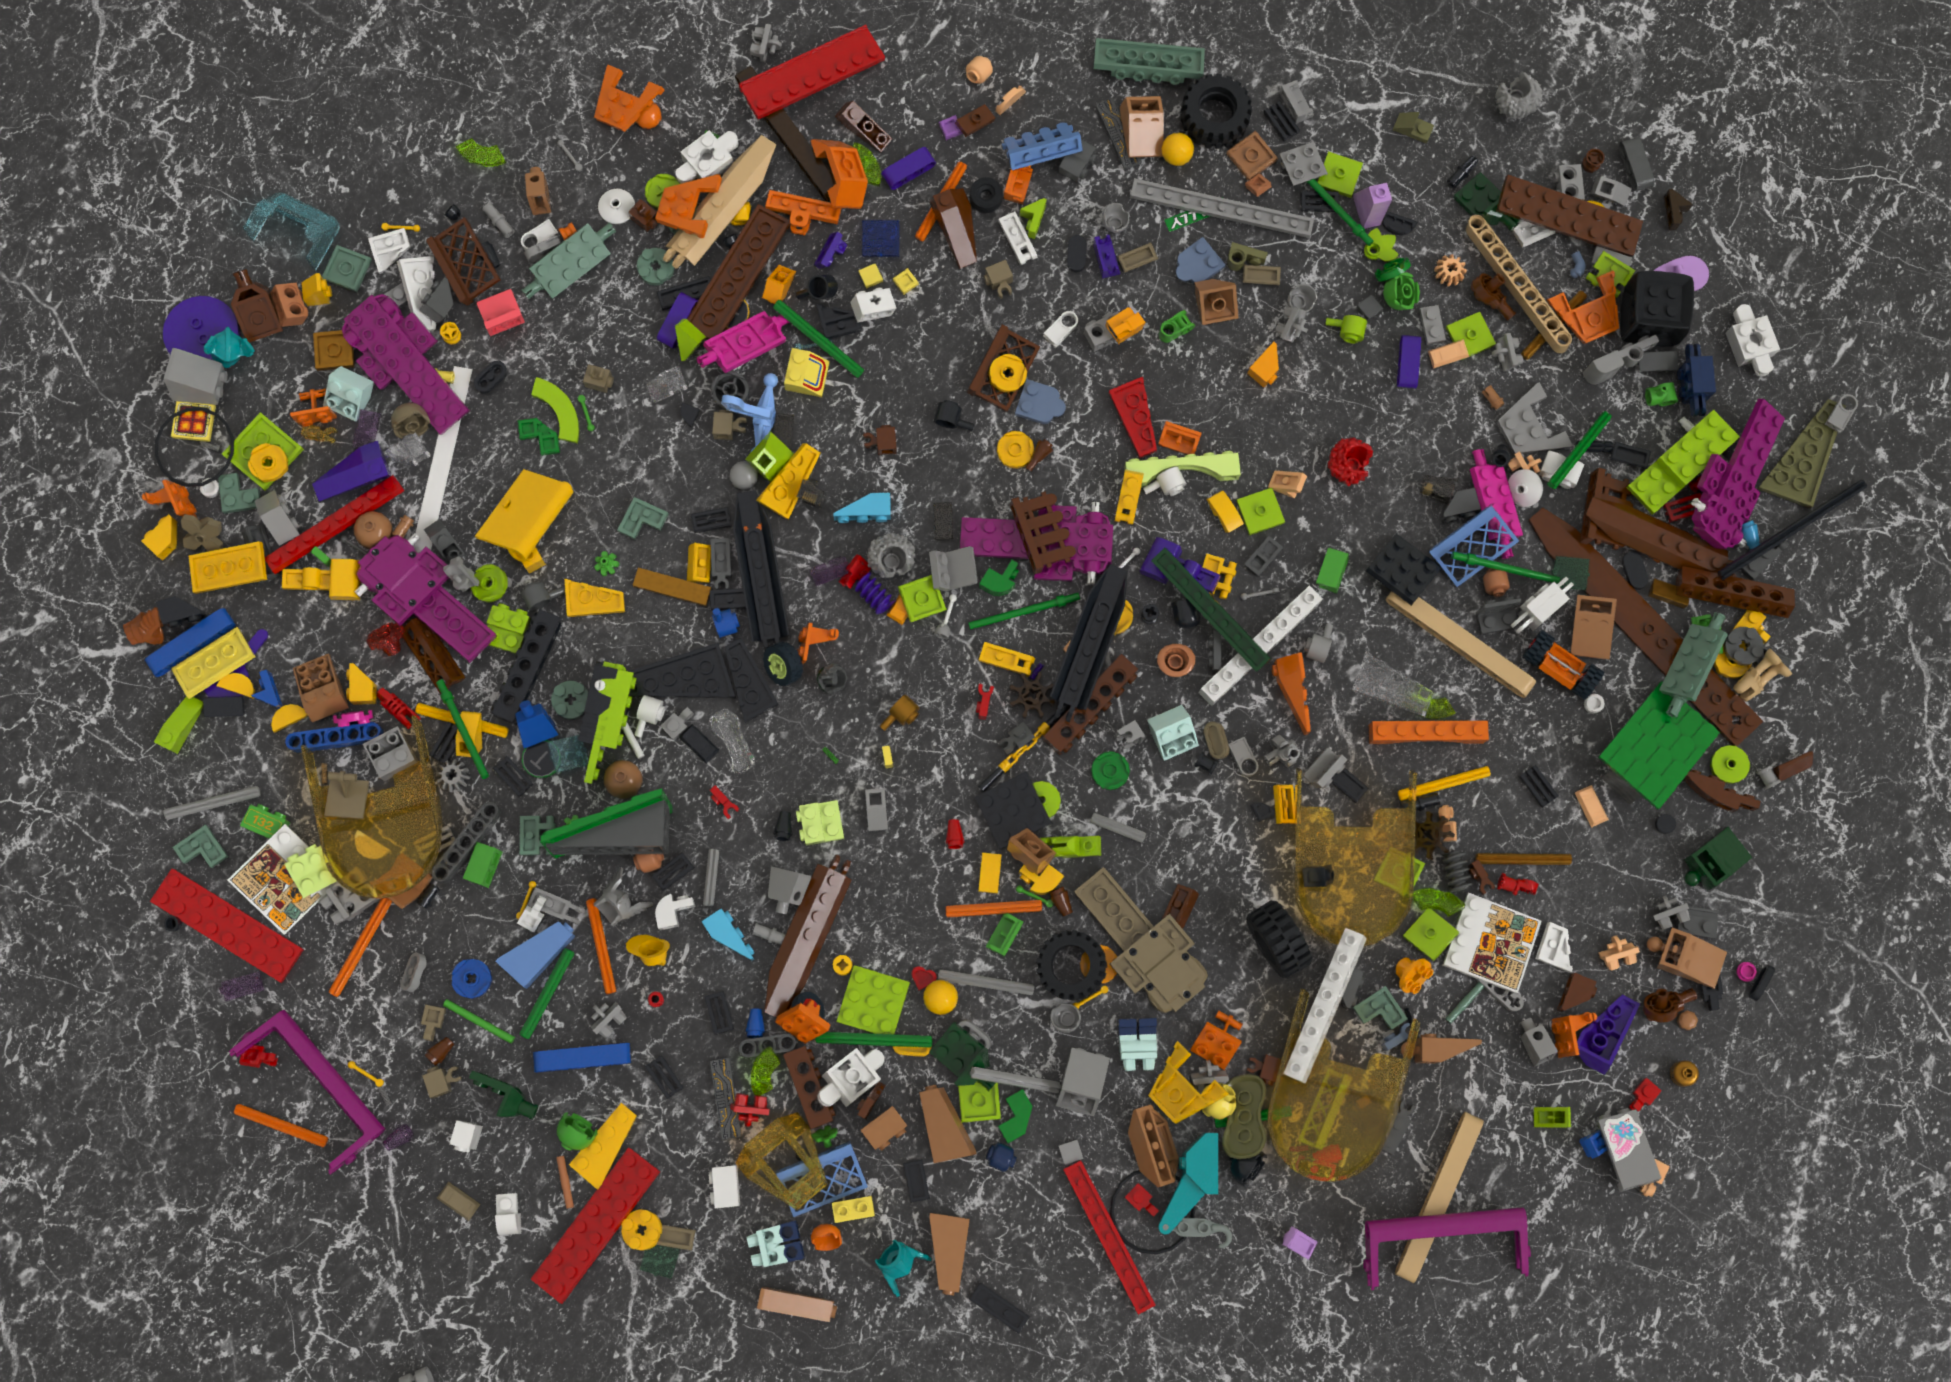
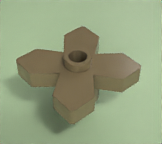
M184 514L181 519V525L188 532L183 538L184 548L196 550L200 545H203L208 552L223 549V542L216 537L222 531L220 521H215L210 517H205L199 521L195 516Z

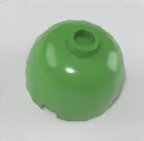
M1405 272L1386 281L1383 294L1389 307L1402 311L1413 309L1414 304L1418 303L1420 296L1419 285L1417 282L1414 283L1412 279L1414 276Z
M568 1112L564 1113L557 1125V1136L562 1147L571 1151L572 1149L583 1150L590 1146L598 1135L597 1129L593 1131L591 1129L593 1124L573 1113L572 1116H567Z

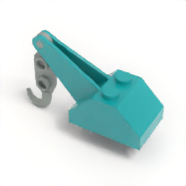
M1202 1133L1182 1153V1157H1179V1169H1182L1183 1175L1158 1224V1230L1162 1234H1169L1175 1231L1176 1234L1182 1237H1206L1216 1232H1223L1226 1235V1241L1218 1245V1247L1225 1248L1232 1241V1232L1226 1225L1216 1224L1204 1218H1184L1205 1194H1218V1133Z

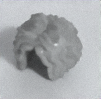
M1526 72L1519 74V77L1515 78L1510 84V88H1507L1505 83H1500L1495 94L1497 108L1500 110L1499 113L1513 119H1521L1536 112L1537 106H1540L1541 101H1543L1541 84Z
M887 533L882 537L879 536L876 540L871 541V545L868 548V567H871L872 571L875 574H879L881 578L894 577L895 573L905 575V573L912 569L915 563V547L903 535L900 536L895 533L890 535Z

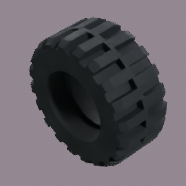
M1212 74L1205 76V79L1202 77L1198 78L1196 83H1192L1188 87L1181 106L1180 120L1183 122L1182 127L1184 131H1188L1187 136L1190 139L1195 138V143L1198 145L1203 143L1206 148L1215 146V149H1221L1222 145H1225V147L1231 146L1232 141L1236 143L1240 140V137L1247 130L1252 113L1251 97L1247 96L1248 91L1245 87L1241 88V82L1238 80L1233 81L1232 77L1228 75L1226 78L1222 77V74H1216L1214 77H1212ZM1209 100H1219L1230 107L1233 117L1226 122L1214 123L1202 116L1199 106Z
M1270 900L1247 915L1246 923L1253 939L1270 966L1280 977L1289 978L1311 964L1313 957L1304 936L1292 917L1278 901Z

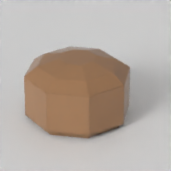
M1688 1010L1679 1013L1676 1020L1679 1027L1684 1030L1696 1027L1698 1021L1695 1013Z

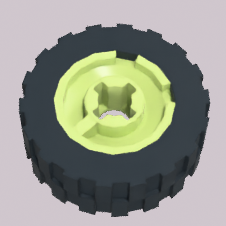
M782 641L766 648L763 654L764 667L774 683L779 684V686H787L801 678L803 663L794 646Z

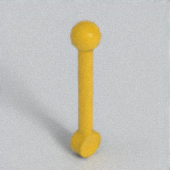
M387 223L381 225L384 231L402 228L414 230L415 232L420 231L419 225L395 226L388 225Z
M535 881L529 882V890L521 910L516 914L517 919L524 912L531 892L536 887Z
M1102 986L1101 989L1093 995H1090L1089 997L1085 998L1084 1000L1078 1003L1075 1002L1072 1005L1079 1009L1081 1005L1097 997L1098 995L1102 993L1106 994L1108 992V987Z
M354 1061L348 1062L350 1069H355L375 1082L376 1086L381 1087L384 1085L382 1079H377L355 1065Z

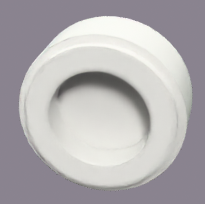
M215 480L200 486V491L205 497L214 498L220 493L219 483Z
M1591 694L1584 700V708L1589 713L1596 714L1604 708V699L1598 694Z

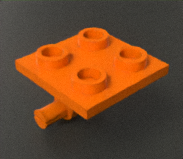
M326 388L321 390L310 389V392L299 393L300 401L311 399L312 409L290 413V416L303 427L312 426L315 422L329 423L332 419L337 418V415L329 406L317 407L316 400L319 397L325 396Z
M165 479L162 481L163 489L155 493L145 492L142 495V499L151 505L171 502L176 515L183 517L184 514L197 518L195 514L196 508L188 498L189 492L182 485Z
M808 623L806 627H803L798 638L801 646L797 649L802 659L801 662L804 664L807 661L809 645L836 640L839 636L838 629L826 630L812 627L813 623Z
M1218 1010L1215 1018L1225 1022L1223 1029L1221 1030L1207 1022L1190 1051L1206 1060H1210L1211 1063L1225 1070L1242 1042L1226 1032L1227 1028L1230 1025L1239 1031L1243 1023L1233 1019L1232 1015L1228 1016Z
M1584 1012L1582 1015H1570L1552 1019L1551 1029L1555 1035V1047L1558 1050V1058L1579 1055L1576 1031L1597 1019L1595 1013Z

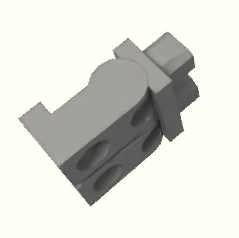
M356 867L331 888L325 891L326 895L320 900V903L326 910L333 905L336 906L338 910L331 914L330 917L335 924H339L345 920L351 921L366 908L379 902L382 897L372 886V882L364 871Z

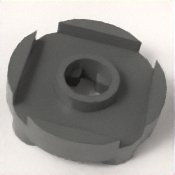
M1738 627L1732 630L1727 635L1723 644L1726 657L1741 666L1750 665L1763 655V640L1754 628ZM1741 641L1748 645V647L1746 648L1747 651H1744L1743 648L1739 647V645L1742 644Z

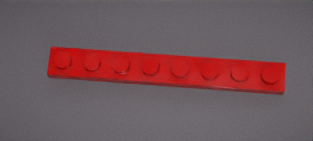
M394 475L390 476L266 556V563L272 572L277 574L311 552L315 546L322 545L353 525L360 515L376 510L404 492V489Z
M1080 1160L1063 1169L1137 1314L1139 1315L1156 1306L1082 1161Z

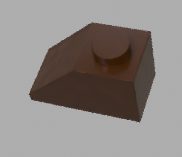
M1571 973L1557 1011H1565L1594 998L1597 987H1595L1597 981L1577 973Z

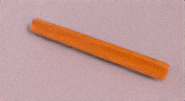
M957 163L941 192L955 189L967 169L965 163ZM932 207L915 234V238L923 242L937 220Z
M592 898L586 900L605 993L612 994L616 992L600 912L593 904L597 900Z
M1041 900L946 906L947 917L1042 911Z
M237 1104L234 1109V1114L315 1145L325 1147L328 1142L327 1136L247 1106Z

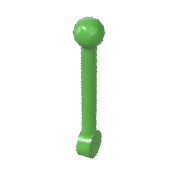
M580 395L578 401L582 405L588 423L587 429L593 431L595 427L591 423L585 405L586 398L584 395Z
M1020 885L1016 887L1018 893H1024L1036 900H1041L1049 908L1053 906L1051 900H1045L1023 889Z

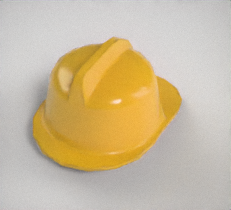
M637 935L627 941V951L640 957L645 965L664 966L666 964L667 951L670 947L668 941L650 935Z

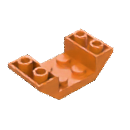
M812 139L811 144L816 158H828L836 184L827 191L832 207L862 208L868 180L857 149L841 141Z

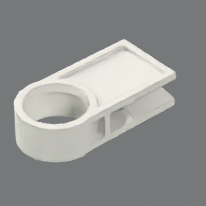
M548 219L525 233L521 238V244L524 250H526L528 247L524 245V242L529 237L536 238L538 244L556 235L559 237L560 235Z
M1072 311L1062 313L1043 333V337L1056 348L1076 329L1078 324L1077 315ZM1065 316H1071L1075 319V324L1067 327L1063 325L1062 319Z

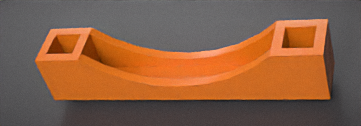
M1372 721L1369 724V744L1418 741L1484 744L1489 740L1488 721Z

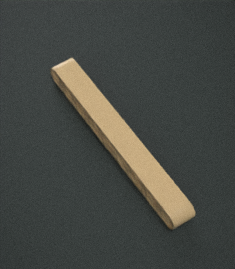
M1480 215L1471 216L1466 227L1467 235L1496 274L1499 273L1504 277V285L1551 348L1557 353L1566 352L1572 341L1571 334L1486 220ZM1476 224L1479 228H1474L1472 225ZM1482 239H1488L1490 242H1484ZM1493 253H1498L1500 257L1494 256ZM1504 267L1510 268L1511 271H1506ZM1514 282H1520L1522 286H1518ZM1525 296H1530L1533 300H1527ZM1536 311H1542L1544 315H1539ZM1547 325H1551L1555 329L1551 330L1547 327ZM1558 340H1563L1566 344H1560Z
M1392 591L1387 596L1386 602L1516 695L1526 698L1536 684V680L1420 597L1411 606Z
M1467 1112L1462 1114L1419 1216L1445 1214L1484 1121ZM1435 1237L1408 1240L1396 1267L1395 1275L1415 1283Z

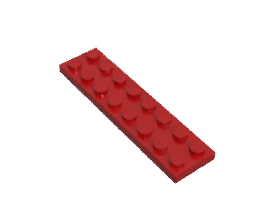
M173 868L150 900L151 903L172 916L179 917L188 926L280 983H283L304 950Z
M628 1147L602 1185L596 1190L532 1276L531 1280L555 1300L563 1304L661 1171Z

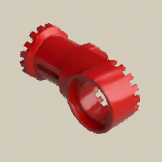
M1505 873L1501 874L1498 880L1500 883H1497L1498 890L1510 891L1515 896L1519 890L1536 895L1539 886L1538 883L1532 880H1516L1507 877Z

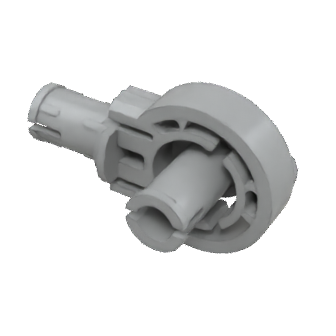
M1277 735L1270 740L1274 751L1264 755V759L1268 760L1266 762L1269 766L1280 760L1288 768L1297 762L1300 751H1298L1297 744L1293 739L1286 741L1281 735Z

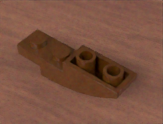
M1691 769L1683 779L1703 799L1726 811L1733 813L1739 810V807L1750 811L1759 809L1761 801L1756 800L1754 796L1749 794H1736L1737 791L1725 788L1724 790L1725 782L1720 781L1719 777L1708 775L1707 777L1701 775L1700 771Z

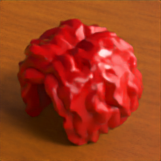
M1355 437L1341 439L1332 448L1329 456L1328 469H1330L1331 475L1347 486L1364 481L1365 477L1368 476V471H1365L1364 467L1369 464L1370 458L1373 456V449L1369 444L1362 443V440H1358Z

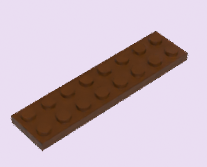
M1509 174L1505 177L1496 209L1499 213L1629 257L1634 256L1643 224L1642 220Z
M759 204L757 205L687 318L689 322L706 336L705 339L708 340L727 329L789 228L790 220Z

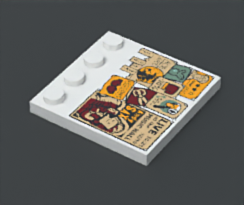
M286 824L227 879L284 935L326 895L325 891L338 882L336 881L305 898L302 897L284 864L288 862V857L296 853L299 856L306 853L305 849L309 846Z
M1467 893L1455 927L1459 934L1449 944L1442 966L1486 981L1501 989L1509 990V992L1518 993L1542 921L1474 894Z

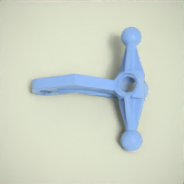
M768 373L763 379L766 388L757 407L746 404L742 399L735 396H722L721 404L726 410L753 417L755 447L770 432L775 423L776 411L773 387L777 385L778 378L773 373Z

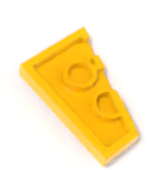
M564 579L567 617L625 612L623 592Z

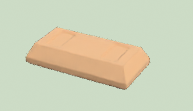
M1464 339L1428 351L1433 369L1469 357Z
M1592 785L1575 792L1591 828L1609 820Z

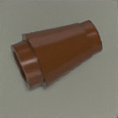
M1063 886L1049 892L1050 900L1062 917L1073 912L1068 892Z
M445 1037L429 1048L425 1057L434 1066H437L443 1062L454 1046V1043Z

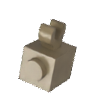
M1004 260L986 267L985 275H983L986 285H990L992 291L998 289V297L1000 299L1003 298V290H1007L1008 294L1012 295V289L1008 284L1013 282V274L1007 261Z
M588 364L583 379L585 387L607 393L608 388L612 387L614 381L611 371Z
M728 410L714 412L712 432L714 439L733 440V431L745 433L746 428L739 427V424L747 423V419L740 417L734 421L733 413H730Z
M438 1066L428 1069L427 1074L422 1075L429 1097L434 1099L452 1092L450 1083L462 1080V1077L454 1078L452 1076L453 1072L459 1068L451 1067L447 1074L445 1069H439Z

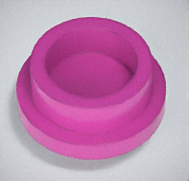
M1743 962L1736 969L1738 978L1745 982L1752 981L1757 974L1755 966L1750 962Z

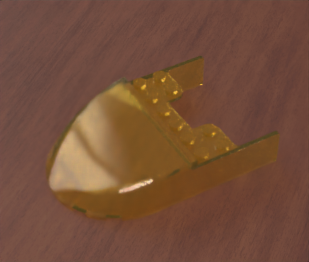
M415 715L411 716L421 761L394 774L395 787L367 795L364 819L324 816L329 785L320 787L313 753L306 745L301 746L326 866L339 884L350 892L363 897L388 898L410 890L425 878L432 869L439 854L442 841L440 798L437 794L423 726Z
M1296 768L1294 886L1298 909L1311 930L1330 943L1338 945L1345 928H1348L1367 938L1364 946L1376 944L1378 941L1393 934L1401 926L1400 924L1409 913L1413 900L1417 773L1414 770H1409V801L1407 808H1380L1376 810L1373 814V827L1334 826L1333 812L1327 807L1301 806L1302 771L1300 768ZM1332 865L1335 875L1332 884L1326 887H1304L1303 867Z
M1301 989L1269 1105L1268 1130L1276 1152L1295 1172L1317 1181H1341L1354 1177L1368 1168L1383 1149L1401 1104V1097L1421 1023L1413 1018L1402 1059L1376 1053L1370 1057L1367 1070L1329 1060L1331 1044L1327 1039H1324L1306 1084L1283 1074L1300 1036V1028L1309 998V993L1305 989Z

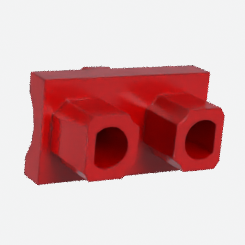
M737 1093L734 1103L730 1104V1109L733 1112L745 1113V1115H738V1120L744 1121L745 1127H750L752 1122H758L759 1116H753L752 1114L769 1115V1109L766 1107L767 1098L765 1096L755 1095L754 1104L747 1105L748 1095Z

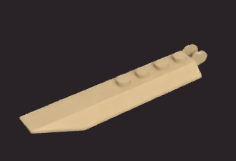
M761 135L733 162L721 177L722 181L718 193L709 192L694 211L692 220H706L708 223L705 237L699 238L693 233L690 235L685 233L684 230L679 229L666 245L670 249L665 253L664 261L670 262L677 253L679 255H677L672 264L674 268H679L685 259L694 266L698 263L763 182L776 148L775 143Z

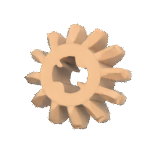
M1453 254L1449 258L1445 255L1442 257V260L1437 261L1434 272L1437 273L1436 279L1441 278L1440 284H1443L1445 281L1449 287L1451 283L1456 286L1459 281H1463L1467 269L1463 268L1465 262H1459L1460 257L1454 259Z

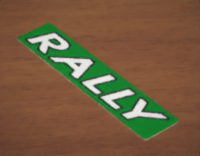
M1186 211L1164 221L1169 232L1210 216Z

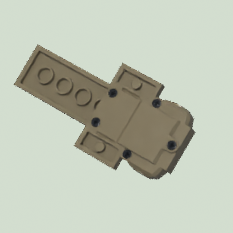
M1104 867L1074 891L1075 895L1123 951L1121 955L1110 963V966L1134 994L1144 988L1149 1002L1157 1011L1162 1013L1173 1011L1175 1013L1205 988L1204 982L1208 977L1207 971L1196 958L1187 952L1195 943L1170 914L1153 926Z

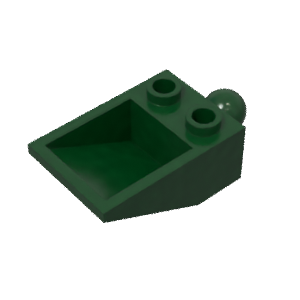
M1726 827L1684 859L1692 870L1685 874L1684 881L1688 886H1696L1701 882L1709 891L1730 877L1753 857L1731 829Z

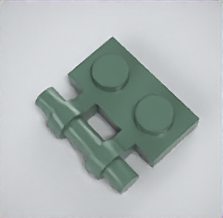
M520 816L519 855H540V847H544L540 843V831H549L556 828L554 816H546V823H541L540 816Z

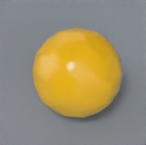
M1173 133L1163 141L1161 148L1162 156L1169 164L1182 166L1193 157V142L1186 134Z
M933 981L924 991V1004L934 1014H948L955 1008L958 1002L957 990L948 981Z

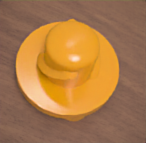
M1405 957L1396 965V974L1400 978L1399 987L1405 993H1418L1421 985L1434 973V970L1431 969V963L1423 958L1415 961Z

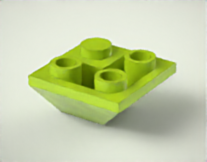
M770 431L745 460L771 483L794 453Z

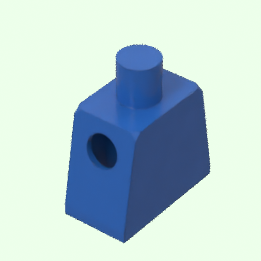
M528 700L520 703L521 711L517 712L515 716L524 749L558 736L555 722L541 704L532 706Z

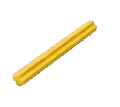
M418 703L415 712L417 714L455 724L450 711ZM482 720V732L503 738L507 737L509 733L507 727Z
M1488 766L1402 789L1398 791V797L1400 801L1489 777L1491 775Z

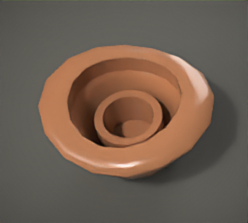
M1170 644L1160 650L1157 656V663L1166 675L1181 677L1193 669L1195 655L1186 645Z

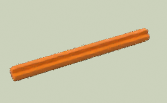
M385 895L380 899L329 990L331 995L338 997L341 994L389 909L392 901Z

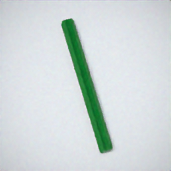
M778 300L774 304L773 308L854 376L859 378L863 374L864 369L783 301Z
M1607 411L1602 412L1548 482L1549 487L1556 489L1610 421L1611 414Z
M826 1032L815 1038L816 1043L925 1048L932 1046L931 1036Z

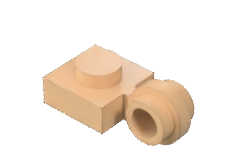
M1443 805L1438 811L1440 819L1442 816L1448 819V822L1443 825V832L1451 831L1455 834V837H1446L1443 842L1457 841L1456 822L1449 821L1454 815L1453 808Z
M1655 1159L1661 1175V1179L1656 1183L1662 1184L1670 1166ZM1654 1183L1640 1187V1192L1646 1197H1652L1656 1191Z

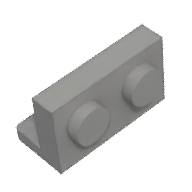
M1326 748L1304 772L1303 777L1315 788H1326L1333 781L1332 777L1334 774L1340 773L1345 768L1344 763L1347 759L1342 754L1336 755L1330 748Z

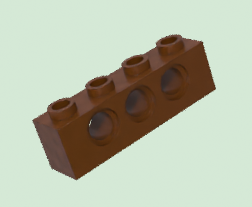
M803 1046L783 1054L810 1129L812 1130L833 1122V1117L836 1114L832 1105L829 1107L823 1106L818 1112L812 1109V1103L818 1100L817 1095L823 1088L819 1082V1079L822 1078L818 1067L814 1068L812 1063L815 1060L812 1050H807V1047ZM801 1063H807L809 1066V1070L805 1074H800L798 1071V1066ZM809 1081L816 1084V1089L812 1093H808L805 1090V1085Z

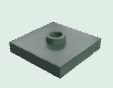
M336 245L322 277L327 282L357 293L372 259L371 257Z

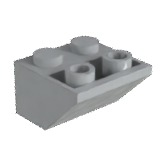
M398 726L363 744L379 778L383 781H387L419 764L410 744Z

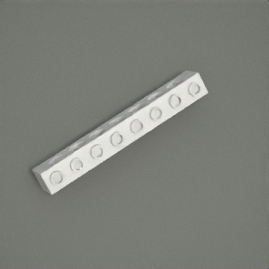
M1309 585L1253 640L1266 653H1269L1321 603L1323 598ZM1238 653L1200 689L1199 694L1213 706L1252 667Z
M1345 928L1283 1073L1286 1076L1306 1084L1367 940L1364 935Z

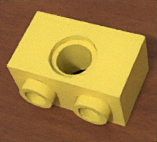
M872 1196L832 1203L835 1223L875 1216Z

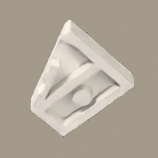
M405 228L368 238L379 274L387 270L411 247Z
M1547 922L1535 959L1566 972H1572L1573 968L1570 966L1569 960L1571 951L1568 944V929L1552 922Z

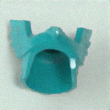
M229 327L211 336L204 345L205 353L211 354L212 359L222 363L224 368L234 365L240 360L241 356L250 357L255 352L246 338L242 339Z
M893 1240V1244L887 1247L880 1256V1259H875V1262L882 1271L892 1292L896 1297H899L900 1294L895 1279L910 1273L915 1257L926 1261H932V1258L902 1242Z

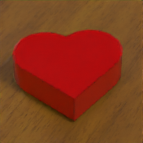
M920 966L912 970V978L918 991L936 981L937 976L932 970H925Z

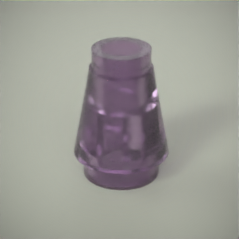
M405 1123L398 1125L386 1140L383 1141L384 1147L391 1151L410 1142L414 1136L413 1131Z

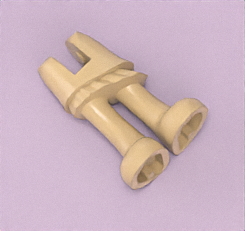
M1768 649L1762 661L1755 668L1751 666L1750 670L1746 671L1745 675L1734 685L1733 689L1736 693L1740 694L1743 701L1747 702L1764 690L1763 687L1778 674L1789 677L1792 675V672L1782 663V660L1773 650Z

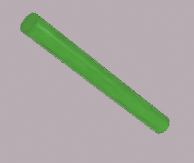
M445 1000L443 1006L510 1044L514 1041L515 1037L452 1001Z

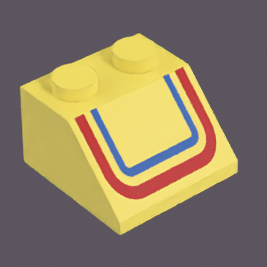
M792 348L784 381L785 390L822 397L830 361L810 351Z

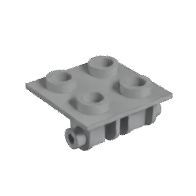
M1314 142L1279 154L1282 159L1281 167L1282 169L1286 168L1293 186L1328 174Z

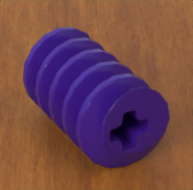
M869 572L857 582L855 591L857 593L861 592L860 597H866L865 602L867 604L871 603L870 608H876L875 613L879 615L887 611L896 600L889 601L892 595L885 596L886 588L880 591L879 589L882 584L875 585L876 577L870 580L869 577L872 573Z

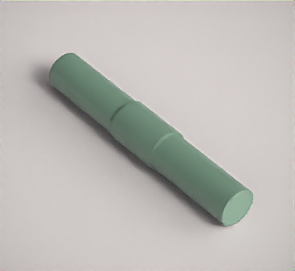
M1478 982L1445 1020L1451 1024L1485 988L1484 985Z

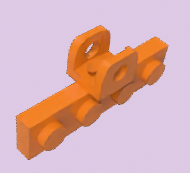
M769 190L765 208L771 211L790 214V230L792 233L800 235L807 234L811 219L838 225L842 208H833L830 202Z

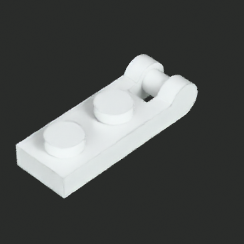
M1016 212L999 218L998 222L1020 266L1025 264L1027 260L1038 258ZM1026 248L1028 252L1022 254L1021 250Z

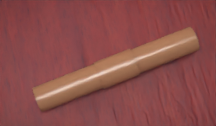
M559 1156L556 1159L566 1209L574 1207L565 1158L564 1156Z

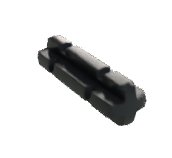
M1593 441L1586 452H1601L1602 450L1603 452H1611L1613 443L1611 441H1604L1603 443L1602 441Z

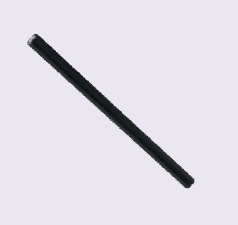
M1862 479L1719 570L1718 576L1722 580L1728 578L1867 488V484Z

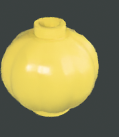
M1219 1083L1229 1094L1202 1109V1112L1207 1117L1212 1116L1215 1119H1224L1234 1113L1236 1097L1234 1090L1229 1085Z

